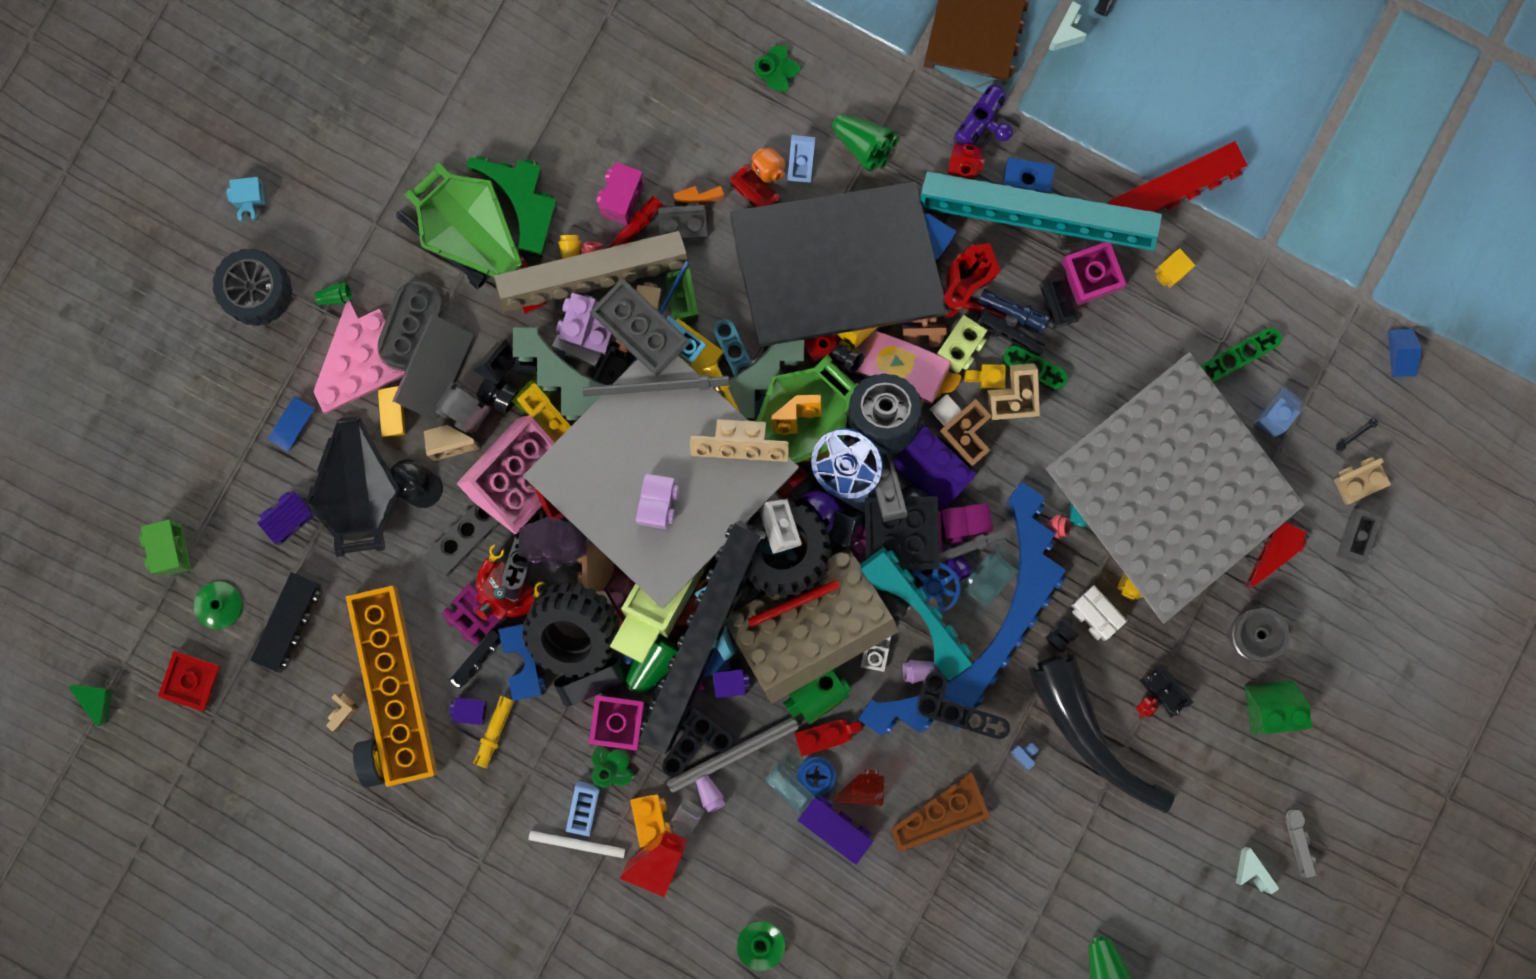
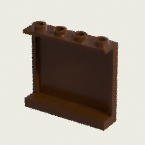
M938 0L923 67L932 69L934 64L1003 80L1002 84L1005 85L1007 79L1013 77L1015 64H1011L1012 57L1018 54L1020 42H1016L1018 33L1022 34L1025 20L1021 19L1022 12H1027L1030 0Z

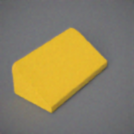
M399 386L378 390L382 437L406 435L404 407L392 402Z

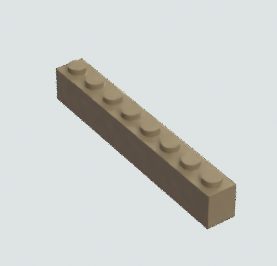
M676 231L494 275L503 312L515 311L521 307L539 305L554 299H563L572 293L584 294L590 290L609 288L617 284L622 278L626 282H633L636 279L648 276L654 277L668 271H678L687 260V254L680 232Z

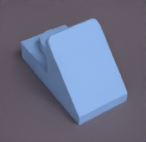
M792 135L787 180L811 183L815 137Z

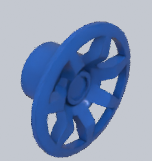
M939 563V568L945 569L951 574L946 577L938 573V569H933V572L926 575L920 573L924 569H916L912 573V577L915 579L918 576L922 581L921 588L929 598L927 602L929 603L931 599H935L941 613L953 607L960 595V581L953 569L943 563ZM953 578L956 583V592L946 588V584ZM943 594L954 596L953 600L944 607L941 596Z

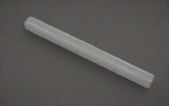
M791 717L668 780L667 785L671 792H675L699 778L709 775L797 730L799 725L796 719Z

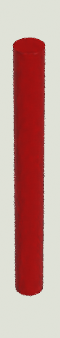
M837 579L747 619L751 627L756 626L841 587Z

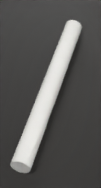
M531 830L528 839L624 858L625 855L624 848Z

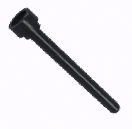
M398 211L396 213L397 219L420 237L418 223L404 211ZM448 259L468 276L469 283L477 290L488 280L489 275Z

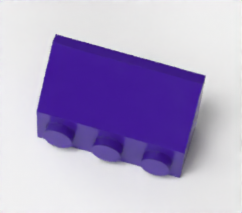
M925 426L917 433L912 443L893 459L895 469L914 487L921 488L927 492L928 496H938V509L940 511L945 510L977 475Z

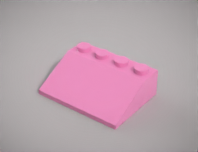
M531 415L519 417L457 482V485L474 503L512 533L517 534L542 506L533 485L523 475L555 443Z

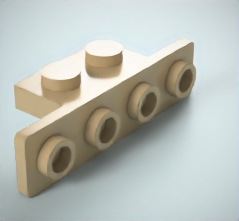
M717 419L715 437H690V455L787 462L789 442L765 440L766 422Z

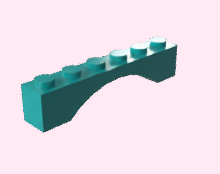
M882 547L861 563L860 570L875 589L884 590L901 597L911 604L922 616L933 639L934 663L947 680L950 681L972 665L971 656L973 654L965 643L961 645L956 639L958 634L951 625L946 626L941 620L944 617L936 606L933 608L927 602L929 598L921 587L919 589L915 587L912 583L914 578L907 569L902 570L897 564L899 559L892 550L888 552L885 547Z

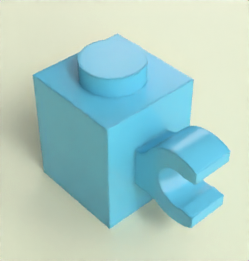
M258 177L229 180L230 188H227V198L237 209L240 208L237 212L238 220L241 223L244 222V214L249 212L251 213V219L256 221L257 213L254 207L265 205L263 182Z

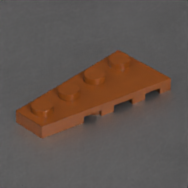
M971 772L965 776V778L948 788L941 795L891 828V833L899 853L990 818L973 773Z

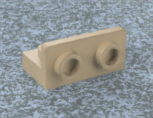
M1370 457L1360 462L1362 467L1353 470L1351 466L1338 472L1340 477L1334 479V482L1345 505L1391 485L1381 465L1384 462L1382 458L1375 460L1374 457Z

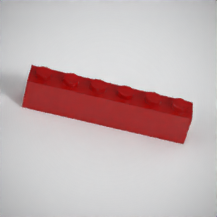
M1233 141L1109 200L1107 204L1142 211H1152L1154 213H1159L1158 211L1165 208L1167 211H1170L1180 205L1179 201L1186 198L1188 201L1199 197L1201 191L1207 188L1209 191L1220 187L1222 181L1228 178L1230 181L1241 177L1244 175L1243 171L1248 165L1236 141Z

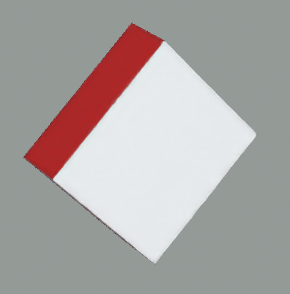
M948 394L929 409L930 413L943 427L962 411Z

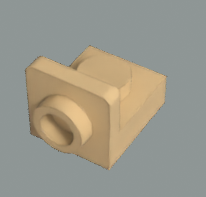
M334 694L331 697L341 706L340 709L336 708L328 717L330 721L326 726L333 732H339L357 711L352 706L354 701L345 694H342V696Z

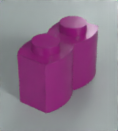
M989 503L940 511L944 541L950 540L951 544L965 542V537H976L982 534L986 536L993 532Z

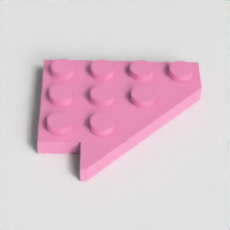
M350 301L346 302L314 389V394L324 414L404 376L405 371H396L387 367L379 357L377 349L378 340L386 321L380 309L358 318Z

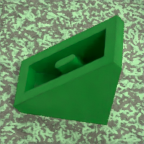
M70 685L68 687L94 724L96 726L107 724L113 689Z

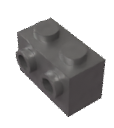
M1361 509L1351 511L1336 556L1356 564L1366 563L1373 553L1372 545L1380 532L1382 517Z

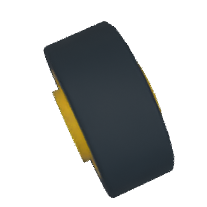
M376 739L357 742L353 748V761L359 782L366 788L384 784L385 779Z

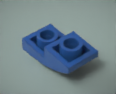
M296 396L293 397L268 437V440L287 452L290 451L316 408Z

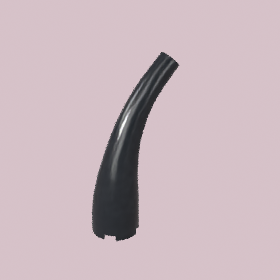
M1074 652L1067 654L1068 659H1061L1060 655L1038 662V669L1033 666L1028 667L1034 687L1046 710L1078 754L1103 778L1124 793L1154 809L1167 813L1174 802L1175 794L1157 784L1151 787L1143 783L1126 770L1108 750Z

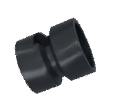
M485 378L477 391L476 397L487 404L492 402L493 407L505 415L515 404L520 395L521 388L511 382L505 383L504 378L498 384Z

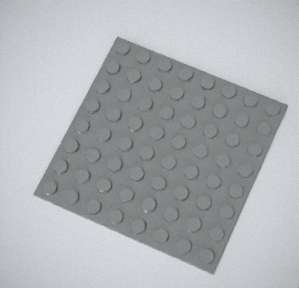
M1190 352L1045 468L1162 623H1166L1305 505Z
M679 356L658 377L637 359L613 385L699 378L700 375ZM710 387L709 390L691 388L602 395L523 477L653 601L664 609L717 554L719 548L725 545L727 541L725 534L728 527L740 520L747 523L799 467L789 457L787 462L691 456L690 437H715L717 419L748 421L713 387ZM645 474L674 478L676 485L679 486L678 499L673 500L671 509L675 510L674 520L672 524H668L667 530L641 526L636 522Z

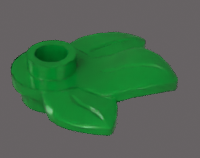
M781 45L770 48L766 56L759 57L755 61L754 72L759 78L766 80L769 88L778 92H785L789 90L787 79L796 76L801 67L795 61L786 58L787 46ZM763 65H768L770 67V70L764 72L762 71L761 67Z
M598 745L591 758L594 766L592 771L593 783L600 788H608L612 784L624 786L630 783L635 776L631 770L627 769L630 761V750L618 748L610 752L607 746ZM607 772L608 778L602 779L599 774Z

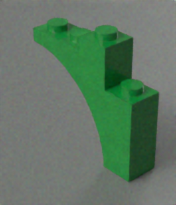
M483 156L469 157L467 163L468 171L477 173L494 183L512 203L519 221V252L542 258L557 207V201L553 199L551 194L540 192L539 195L536 194L542 173L541 166H538V163L533 160L524 159V162L518 160L516 168L513 169L511 164L505 162L495 164L489 162L490 160Z

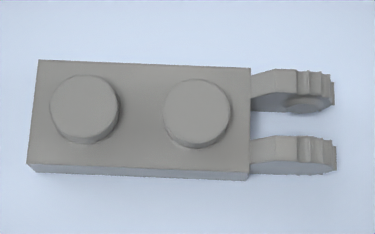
M1289 809L1285 812V821L1300 875L1304 878L1316 876L1315 869H1317L1315 857L1310 855L1308 849L1310 838L1308 833L1303 831L1302 828L1305 824V818L1300 810Z

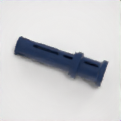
M985 288L978 301L1018 319L1021 325L1027 324L1038 329V332L1041 334L1051 315L1040 313L1032 309L1031 305L1023 306Z

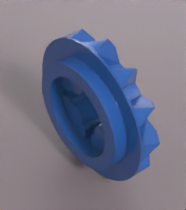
M819 757L809 758L804 761L797 773V781L800 788L811 796H822L828 793L833 788L836 780L835 770L831 763ZM816 766H818L819 774L827 776V779H820L817 787H814L813 779L806 777V775L813 774Z

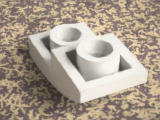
M891 636L863 652L862 668L885 671Z

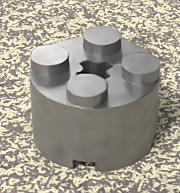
M451 382L436 404L437 409L435 412L446 420L457 421L455 424L457 428L471 434L473 431L476 432L492 408L466 389L461 390L456 383Z

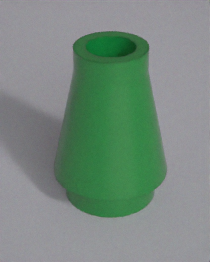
M339 281L320 291H316L314 297L317 305L346 304L347 301L352 300V292L347 282L342 283Z

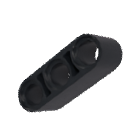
M611 655L607 664L599 668V671L593 674L588 672L587 676L578 677V675L565 677L564 674L554 681V686L563 705L572 706L623 684L626 681L627 675L619 657Z

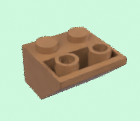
M582 542V548L577 550L578 563L582 564V572H578V584L584 585L583 587L587 589L591 587L596 590V593H615V564L594 543Z

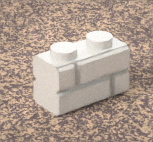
M1095 585L1091 586L1071 605L1074 609L1072 614L1080 622L1086 621L1091 627L1088 629L1089 632L1097 640L1100 638L1103 641L1109 639L1127 622V619Z

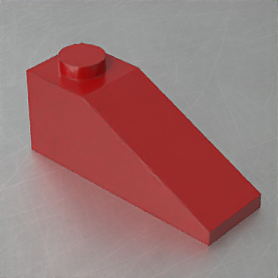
M1284 522L1268 536L1245 586L1249 588L1255 587L1298 552H1302L1307 542L1304 539L1307 532L1287 522Z

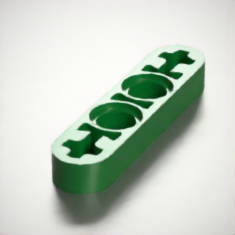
M1267 328L1203 363L1201 368L1205 372L1204 367L1210 370L1218 364L1219 370L1211 375L1212 379L1210 378L1214 383L1277 348L1282 341L1281 333L1275 328ZM1267 334L1269 336L1274 335V345H1272L1271 342H1268L1267 344L1261 347L1258 343L1266 339ZM1246 344H1251L1255 347L1256 353L1254 356L1248 357L1244 354L1243 348ZM1230 355L1235 359L1233 368L1225 367L1223 364L1224 356Z

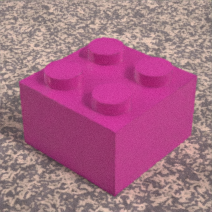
M615 162L613 168L609 167L606 173V187L604 190L600 189L596 202L599 203L598 208L601 216L627 225L630 222L645 182L642 171Z
M1105 242L1067 255L1061 262L1077 306L1122 291L1126 286L1111 243Z
M596 695L589 744L639 750L640 728L643 722L645 702Z

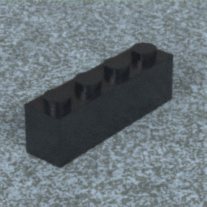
M290 572L250 661L282 673L283 669L286 670L292 660V657L289 655L293 647L296 648L302 638L300 631L303 625L306 626L311 619V607L321 597V584Z

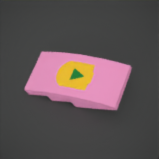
M874 331L857 347V349L865 353V359L861 367L854 373L846 370L843 364L841 368L845 372L863 376L866 379L881 373L898 375V377L908 380L916 388L921 401L932 404L951 362L906 341Z

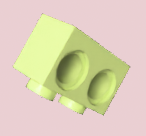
M963 315L937 355L951 362L949 369L959 374L962 368L967 370L973 362L974 358L971 355L974 350L979 352L987 341L983 338L987 330ZM964 333L972 334L974 336V340H967L964 337ZM951 352H959L962 359L953 358Z

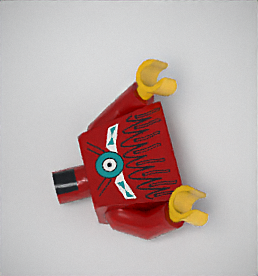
M494 544L489 550L490 557L485 559L477 574L476 589L479 593L476 599L481 605L476 609V613L483 620H487L492 614L501 620L507 616L513 618L526 615L534 599L538 597L539 589L544 585V582L537 583L535 588H532L527 583L524 593L519 599L511 600L506 598L502 592V576L506 565L501 561L496 563L497 558H501L505 550L503 549L499 556L494 555L493 549L497 545ZM515 577L512 586L517 583V578Z

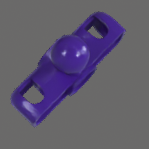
M995 84L987 87L984 94L979 98L955 132L953 137L955 143L975 145L986 128L993 131L999 141H1008L1012 137L1013 129L1009 124H998L993 121V118L1007 98V94L1002 87ZM1002 96L1003 102L999 105L998 100ZM975 113H983L986 119H978ZM975 132H977L978 137L973 142L971 138L973 137Z

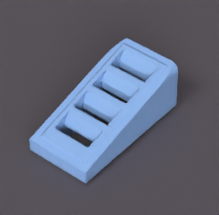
M576 782L566 832L590 836L600 787L591 783ZM579 792L592 794L593 797L579 794ZM577 801L591 803V807L577 804ZM575 810L589 813V817L575 814ZM573 820L586 822L587 826L573 824Z

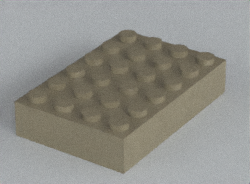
M849 547L829 558L830 566L828 571H824V578L820 583L816 582L813 584L815 589L837 579L841 588L751 627L747 618L795 598L794 594L788 595V598H780V595L776 594L774 597L764 594L732 612L728 620L727 627L771 704L899 632L893 617L871 582L860 570L861 566ZM807 589L802 591L801 594L808 592Z

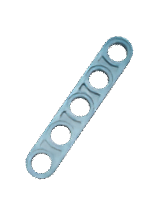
M725 319L718 321L714 326V334L735 376L740 368L748 367L752 362L733 323ZM721 325L730 326L732 331L728 337H721L718 334V328ZM731 346L740 347L742 353L738 358H731L728 355V350ZM762 394L761 398L755 401L754 419L756 420L766 394Z

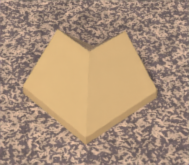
M448 425L424 431L426 454L433 461L480 449L479 444L473 438Z

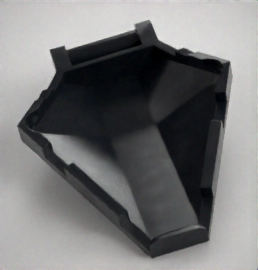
M355 416L337 419L332 437L328 438L317 469L318 476L314 487L311 486L305 504L333 535L336 557L345 556L346 553L376 549V551L385 550L383 532L399 499L401 490L361 418ZM374 537V540L344 544L343 541Z

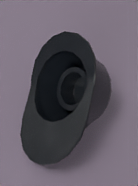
M412 459L398 461L392 466L390 472L401 490L400 497L417 508H428L438 502L442 494V486L435 474Z

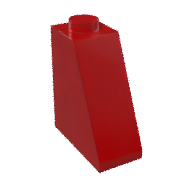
M664 831L627 861L620 879L665 898L688 840L677 834Z

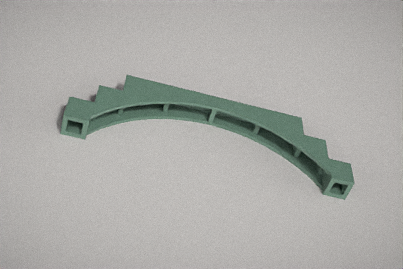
M513 327V357H518V361L523 362L533 361V357H537V386H542L543 391H557V387H561V416H566V420H578L602 396L584 397L583 387L603 386L604 384L585 376L566 363L539 335V327ZM804 340L771 345L753 364L729 378L730 386L728 388L740 413L748 421L749 418H754L755 389H759L760 394L767 393L772 377L779 375V361H784L783 365H798V361H804Z

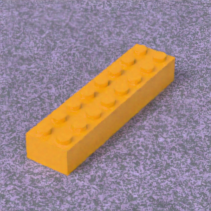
M388 586L345 596L386 787L438 775L398 587Z

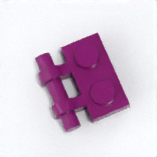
M468 584L452 601L458 609L453 613L447 607L441 614L447 619V624L451 627L454 626L462 634V638L466 642L470 641L476 647L482 641L476 635L477 631L481 629L488 635L501 619L492 614L487 620H483L477 615L476 609L481 605L476 599L478 592ZM464 614L474 622L470 628L461 620Z

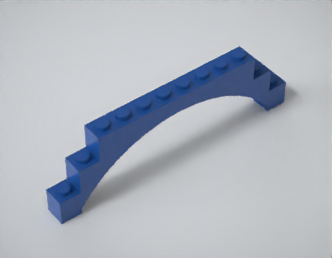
M1023 482L1017 485L1005 503L1011 507L1019 544V567L1012 603L993 641L970 667L947 682L943 696L944 700L970 708L973 706L977 708L985 697L982 694L987 686L991 688L998 678L996 672L1000 666L1006 667L1012 658L1009 653L1013 647L1018 648L1025 639V636L1022 634L1027 627L1031 629L1039 618L1036 613L1041 607L1044 609L1047 607L1052 599L1049 594L1054 587L1059 589L1066 578L1063 576L1066 570L1042 554L1044 551L1048 553L1054 545L1055 541L1052 538L1055 536V533L1032 518L1033 515L1038 517L1045 507L1042 504L1045 497ZM919 695L899 701L877 703L871 699L857 719L880 736L884 732L887 734L891 732L896 724L893 721L895 717L919 733L922 729L927 731L933 722L932 719L923 717L917 712L916 703ZM926 699L922 702L921 708L925 713H931L934 710V703L930 699ZM952 706L948 707L945 711V717L950 721L956 719L957 710Z

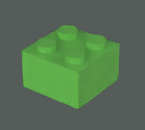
M165 520L140 526L142 533L139 534L141 546L145 547L147 555L144 557L146 569L151 574L165 577L192 570L181 523Z

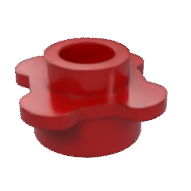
M1148 696L1137 706L1136 710L1140 713V719H1143L1145 716L1150 718L1158 710L1157 698L1153 700Z

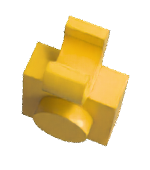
M982 364L980 371L966 370L964 372V382H980V389H1005V365Z

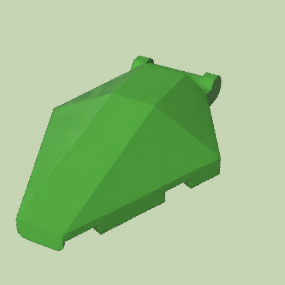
M438 162L434 166V170L412 191L408 190L404 194L416 206L421 246L424 249L492 277L519 270L523 266L491 181L450 174ZM442 176L444 180L420 201L418 197Z
M828 355L815 368L773 376L756 421L766 422L765 436L769 440L789 442V458L795 464L811 458L815 445L826 433L835 429L846 428L850 397L854 392V388L859 384H854L831 362L833 359ZM824 368L849 391L845 396L821 374ZM796 395H821L822 417H798L797 433L773 434L772 415ZM826 441L821 446L818 454L828 450Z

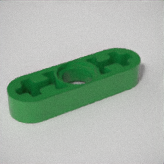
M1011 346L1004 352L1003 362L1008 368H1010V365L1022 364L1017 360L1014 363L1010 362L1011 357L1008 356V353L1013 354L1017 352L1019 359L1024 361L1025 356L1029 358L1025 364L1038 362L1041 365L1042 370L1038 374L1039 384L1054 391L1060 390L1066 385L1068 377L1063 369L1018 346ZM1046 367L1050 369L1048 374L1052 376L1059 374V379L1062 383L1058 382L1054 385L1052 384L1053 379L1048 376L1045 377V380L1041 379L1046 372Z

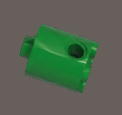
M837 668L832 669L789 694L790 698L785 700L783 704L793 718L802 713L811 725L849 698L848 692L851 689L844 678L839 680L834 674ZM823 678L830 679L833 687L829 690L821 689L819 686L820 680Z

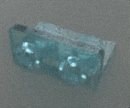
M998 552L994 555L989 553L981 563L983 566L982 570L978 574L974 571L965 581L968 584L965 590L986 608L989 607L1018 572Z

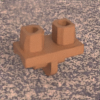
M936 317L912 321V323L921 324H902V333L905 336V341L920 347V335H928L929 347H942L943 335H946L945 324H927L936 322Z

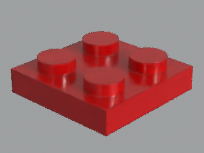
M173 651L157 697L205 712L221 666Z

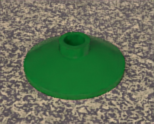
M212 582L205 585L197 593L194 601L196 617L204 626L211 629L230 627L238 620L242 612L240 593L235 587L225 582ZM217 600L220 603V607L215 610L212 604Z
M764 921L753 922L740 932L736 944L737 954L742 963L748 968L756 971H766L775 967L783 958L785 940L781 931L775 925ZM764 941L766 946L760 950L756 947V943Z

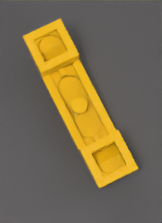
M535 383L517 398V401L528 415L532 416L554 443L571 427Z

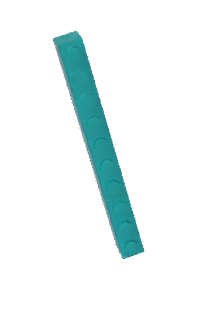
M932 172L926 173L921 192L922 209L1155 251L1162 214L1152 211H1142L1129 207H1120L1102 202H1092L1080 198H1070L1057 194H1048L1035 190H1026L1008 185H998L986 181H976L964 177H954Z

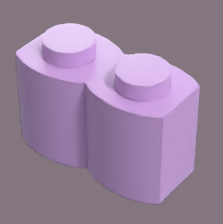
M645 474L636 516L638 525L667 530L668 524L673 523L675 510L671 509L673 500H677L679 495V486L676 485L674 478Z

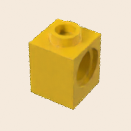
M1179 248L1155 270L1156 278L1162 285H1167L1171 288L1196 265Z

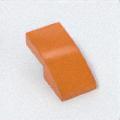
M696 186L673 194L675 203L679 205L697 202L701 206L724 200L721 186L698 194Z

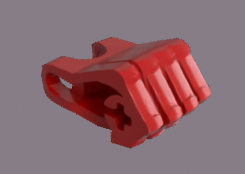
M990 243L971 245L961 252L949 266L943 294L944 302L953 310L948 311V314L943 317L950 318L954 316L972 295L986 287L997 277L1000 272V266L996 261ZM973 265H975V270L969 275V277L964 279L960 278V272L962 276H964L973 267Z

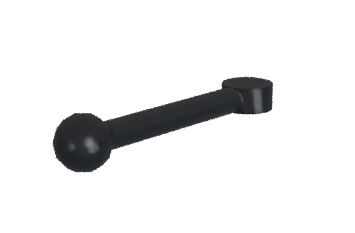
M1375 418L1370 419L1369 424L1344 442H1338L1336 450H1345L1346 445L1368 429L1377 427L1378 421Z

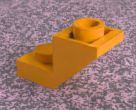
M796 395L772 415L773 434L797 433L798 417H822L821 395Z

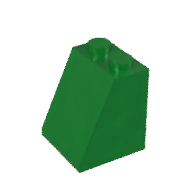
M1293 680L1244 686L1251 734H1272L1313 729L1310 705Z

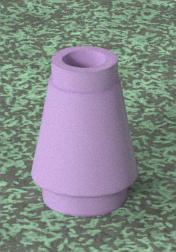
M908 660V662L902 665L903 678L905 682L913 684L924 680L925 676L929 673L939 672V668L932 661Z
M709 775L695 781L703 809L711 813L725 805L723 800L725 797L709 778Z

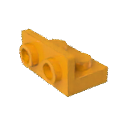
M659 794L630 800L640 848L647 846L664 831L672 833L670 823L664 821L663 813L667 812L665 798H660Z

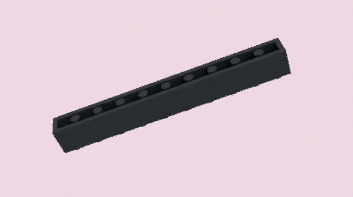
M741 520L728 527L725 538H727L725 546L719 548L715 557L718 562L715 568H711L706 577L707 587L705 591L702 590L696 600V603L699 604L697 610L689 616L686 624L689 628L686 634H682L677 644L679 651L676 656L674 655L668 664L669 674L667 678L664 677L658 687V690L661 691L658 699L655 698L649 708L651 715L648 720L643 722L640 728L642 735L639 742L664 755L672 749L767 534L766 532Z

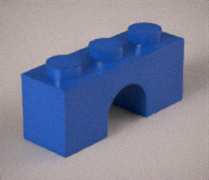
M523 624L499 629L503 653L518 652L525 661V666L521 673L508 677L513 701L543 695V690L546 689L544 675H539L538 666L541 663L539 661L535 662L531 657L532 652H528L524 645L525 641L522 637Z

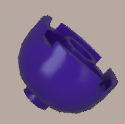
M812 490L801 496L796 501V506L800 507L802 504L808 507L809 512H815L819 516L820 521L824 523L829 535L834 521L833 514L841 509V502L837 497L826 491Z

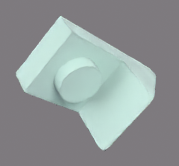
M1072 2L1049 46L1050 50H1058L1085 40L1087 34L1075 28L1081 17V14L1078 13L1081 5Z
M1244 847L1241 850L1236 883L1242 885L1255 876L1253 882L1261 892L1265 891L1266 893L1273 894L1279 889L1253 850L1249 847Z

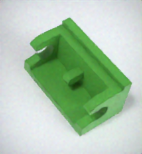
M690 268L685 270L670 300L672 318L675 321L677 318L682 322L699 318ZM680 270L667 273V276H665L668 293Z

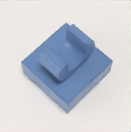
M1029 743L1024 749L1016 745L1010 753L1025 770H1029L1035 765L1031 757L1039 749L1033 743Z

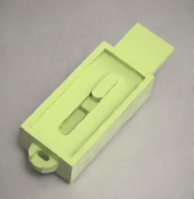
M709 562L664 609L635 584L621 608L626 618L610 647L643 664L659 634L668 638Z

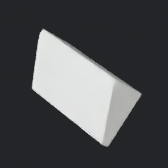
M788 500L771 501L763 504L759 512L772 552L778 553L800 546V537Z

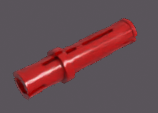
M652 195L639 211L636 210L632 220L606 248L631 243L638 233L651 223L650 220L658 212V208L663 207V204Z

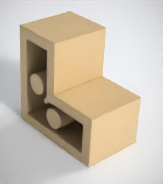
M1034 363L1010 365L1011 389L987 390L988 412L992 416L991 419L1040 416L1037 367Z

